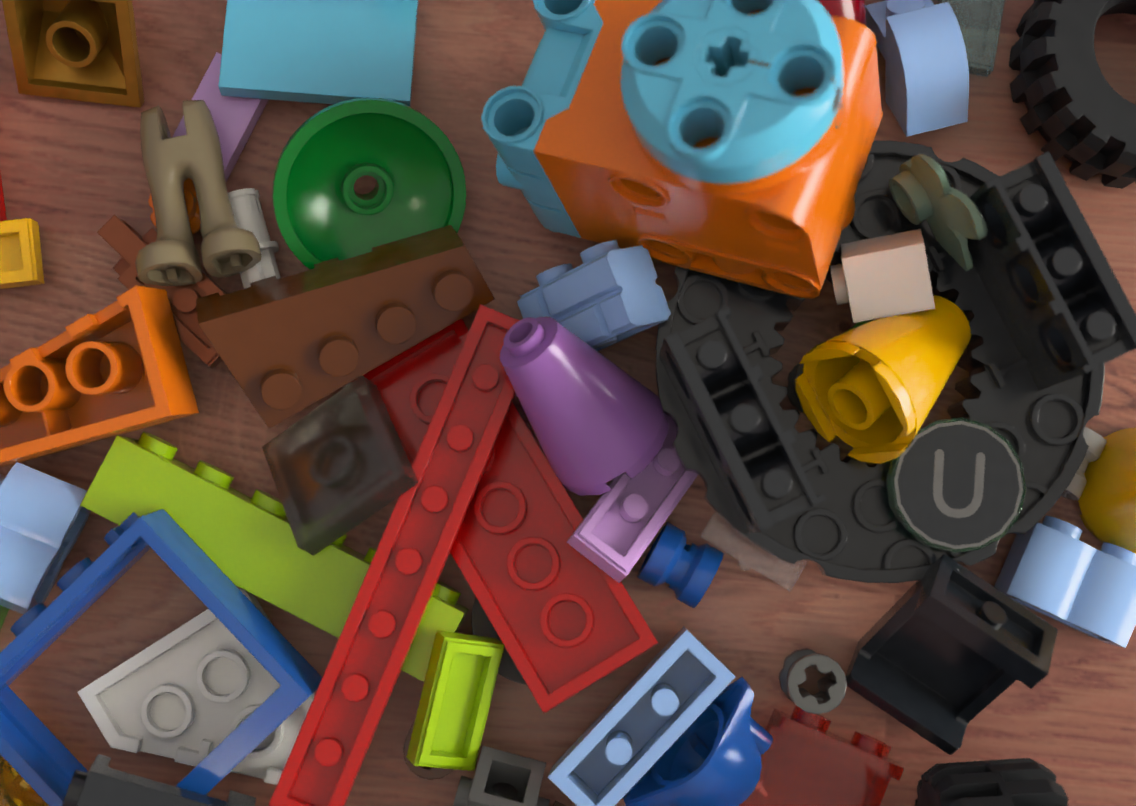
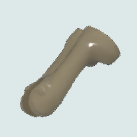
M204 100L183 101L182 108L187 135L172 138L167 120L159 105L141 112V151L152 196L157 229L156 241L143 247L136 256L137 277L139 281L145 284L182 286L195 284L203 279L200 259L195 247L184 196V182L188 178L192 179L199 205L200 228L203 237L201 256L205 270L214 277H229L246 271L261 261V250L257 238L253 232L239 228L235 221L225 181L218 132L211 112Z

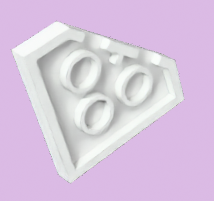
M240 588L239 590L269 620L256 597ZM207 609L78 691V694L111 748L133 753L139 751L173 758L175 759L174 762L196 767L281 685L223 623ZM315 693L305 700L230 772L264 779L265 783L277 785Z

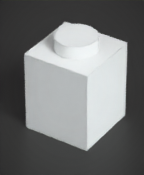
M921 229L841 244L842 264L830 266L836 303L837 305L850 303L853 323L935 309Z

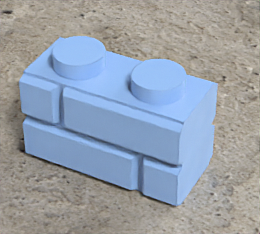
M617 240L606 241L582 251L580 256L583 264L574 269L572 264L568 263L536 275L539 287L521 295L517 301L523 319L529 317H551L596 351H600L667 321L671 315L662 287L655 282L658 276L648 249L643 246L620 249Z

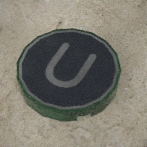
M966 418L937 420L920 428L911 445L898 458L891 460L886 479L890 508L897 520L901 521L904 528L911 533L910 535L925 546L954 553L981 550L1004 537L1019 518L1026 494L1023 464L1009 440L989 425Z

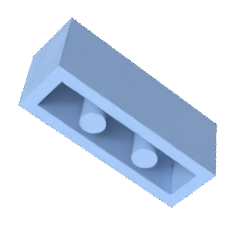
M683 627L552 766L548 778L576 806H615L730 684L735 675L690 631Z

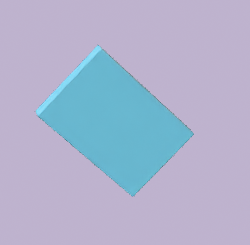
M227 0L218 86L221 96L336 104L355 98H382L411 107L418 0Z

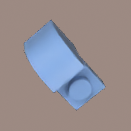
M884 0L865 5L867 28L875 35L876 45L886 60L885 101L906 137L968 122V60L962 32L949 2L934 5L932 0Z

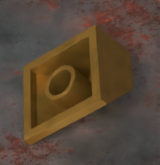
M2 0L19 94L141 108L144 103L132 0Z

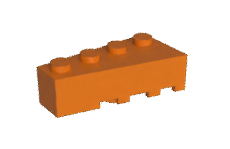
M136 285L117 296V301L95 314H87L66 326V331L37 348L31 347L10 359V364L0 369V468L14 465L16 462H25L199 413L165 289Z

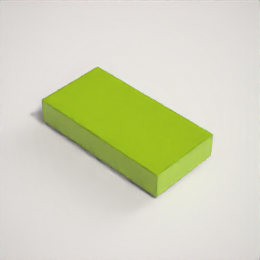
M436 630L406 756L414 766L475 770L504 650V644L497 638Z

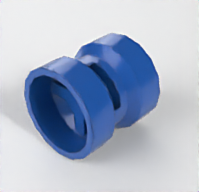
M666 522L649 550L637 578L654 587L666 582L669 584L668 587L674 590L677 600L694 609L709 588L721 564L724 553L709 544L699 546L691 543V545L687 544L685 531Z

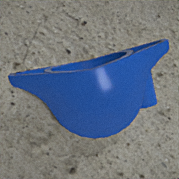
M743 677L727 686L623 797L626 806H739L751 795L760 779L762 769L761 755L770 748L773 736L750 716L754 692Z

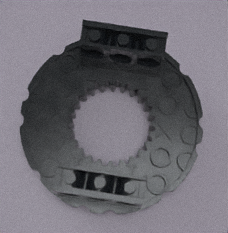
M873 141L854 195L856 205L854 217L849 226L842 230L830 266L842 264L841 244L921 229L933 295L946 298L956 304L965 314L971 328L970 342L966 347L967 353L962 355L957 363L958 367L969 372V377L955 384V390L965 399L948 407L947 412L952 420L945 423L964 421L988 428L1007 443L1020 465L1023 492L1017 515L1001 535L981 546L960 549L949 548L931 543L910 527L897 504L894 478L900 456L881 464L858 461L848 455L841 461L839 445L832 443L819 450L818 447H815L817 431L810 429L799 433L795 429L801 414L797 409L782 410L780 402L789 392L785 386L772 384V379L783 369V363L770 357V355L777 353L784 345L785 338L777 331H783L793 317L790 310L796 311L806 298L794 297L676 266L673 277L676 280L678 289L676 295L667 302L671 315L668 317L669 320L658 324L655 369L658 398L660 399L663 413L670 416L675 422L677 433L672 445L683 468L687 471L695 472L703 479L706 488L704 499L734 530L757 547L789 564H795L800 560L812 561L819 567L824 576L866 583H902L921 580L926 571L943 554H946L962 566H971L996 554L997 544L1002 537L1008 533L1025 534L1055 505L1070 485L1089 448L1084 438V427L1092 417L1099 415L1105 363L1136 349V314L1049 151L1003 176H998L981 165L965 158L956 162H945L935 155L932 147L898 141ZM916 154H925L933 158L945 171L950 187L966 194L977 205L987 224L988 232L985 238L981 240L968 238V248L973 259V268L965 271L939 244L927 220L918 225L911 223L901 212L891 194L889 180L899 174L901 164L912 159ZM829 266L824 283L827 279L830 283L833 284L831 269Z

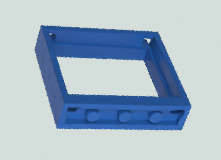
M164 509L141 517L133 512L120 526L112 528L105 535L104 540L109 547L94 562L87 557L78 562L57 582V586L63 592L48 607L42 602L38 603L12 625L10 630L16 638L0 651V754L49 806L63 805L76 770L86 773L89 771L11 690L9 685L150 548L157 553L281 685L175 787L206 795L318 689L322 680V676Z

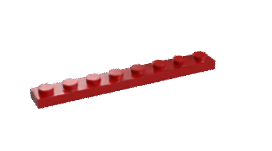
M480 304L269 806H345L516 395L500 361V352L504 345L506 333L520 320Z

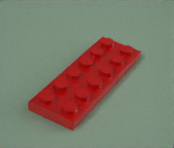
M463 319L456 321L352 381L354 388L406 477L410 472L468 335L469 329ZM512 402L450 553L542 712L547 713L659 643L623 583L615 581L567 543L568 539L583 521V517L554 473L546 456Z

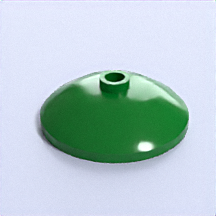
M355 98L330 105L307 119L290 137L282 150L274 172L272 186L273 208L282 237L290 250L308 269H314V264L337 257L341 261L372 252L373 247L448 225H452L456 233H458L466 207V181L460 158L454 146L442 130L427 116L408 105L393 100ZM368 175L375 178L376 184L370 193L359 194L354 191V184L361 176Z

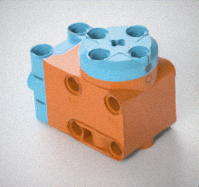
M533 0L534 8L545 29V33L539 42L522 86H510L492 95L483 107L481 117L483 128L498 152L496 161L498 182L503 186L521 190L544 228L552 232H559L598 243L617 240L621 249L643 246L648 249L652 258L667 264L794 297H818L841 232L849 226L854 217L856 206L854 195L883 116L875 35L866 26L855 20L830 16L817 0Z

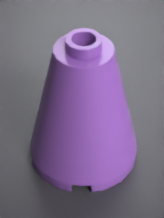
M551 317L525 318L508 330L500 352V361L543 452L562 485L567 490L580 496L601 495L612 490L606 482L618 477L625 472L630 479L640 474L659 453L668 433V420L663 415V408L658 396Z

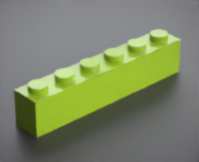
M144 431L139 440L116 436L80 506L119 526L133 512L141 517L164 509L236 586L337 638L340 637L377 549L370 547L366 556L343 545L347 534L315 518L312 519L308 527L286 516L291 507L286 502L258 489L255 490L251 498L231 488L230 485L234 476L201 460H199L195 469L174 458L178 448L157 436ZM438 580L401 671L423 682L425 681L436 630L457 633L469 610L457 603L461 595L459 591Z

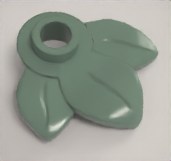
M916 154L912 159L901 164L899 174L889 180L891 194L901 212L911 223L918 225L927 220L939 244L965 271L973 268V259L968 248V238L977 240L985 238L988 232L987 224L977 205L966 194L950 187L945 171L933 158L925 154Z

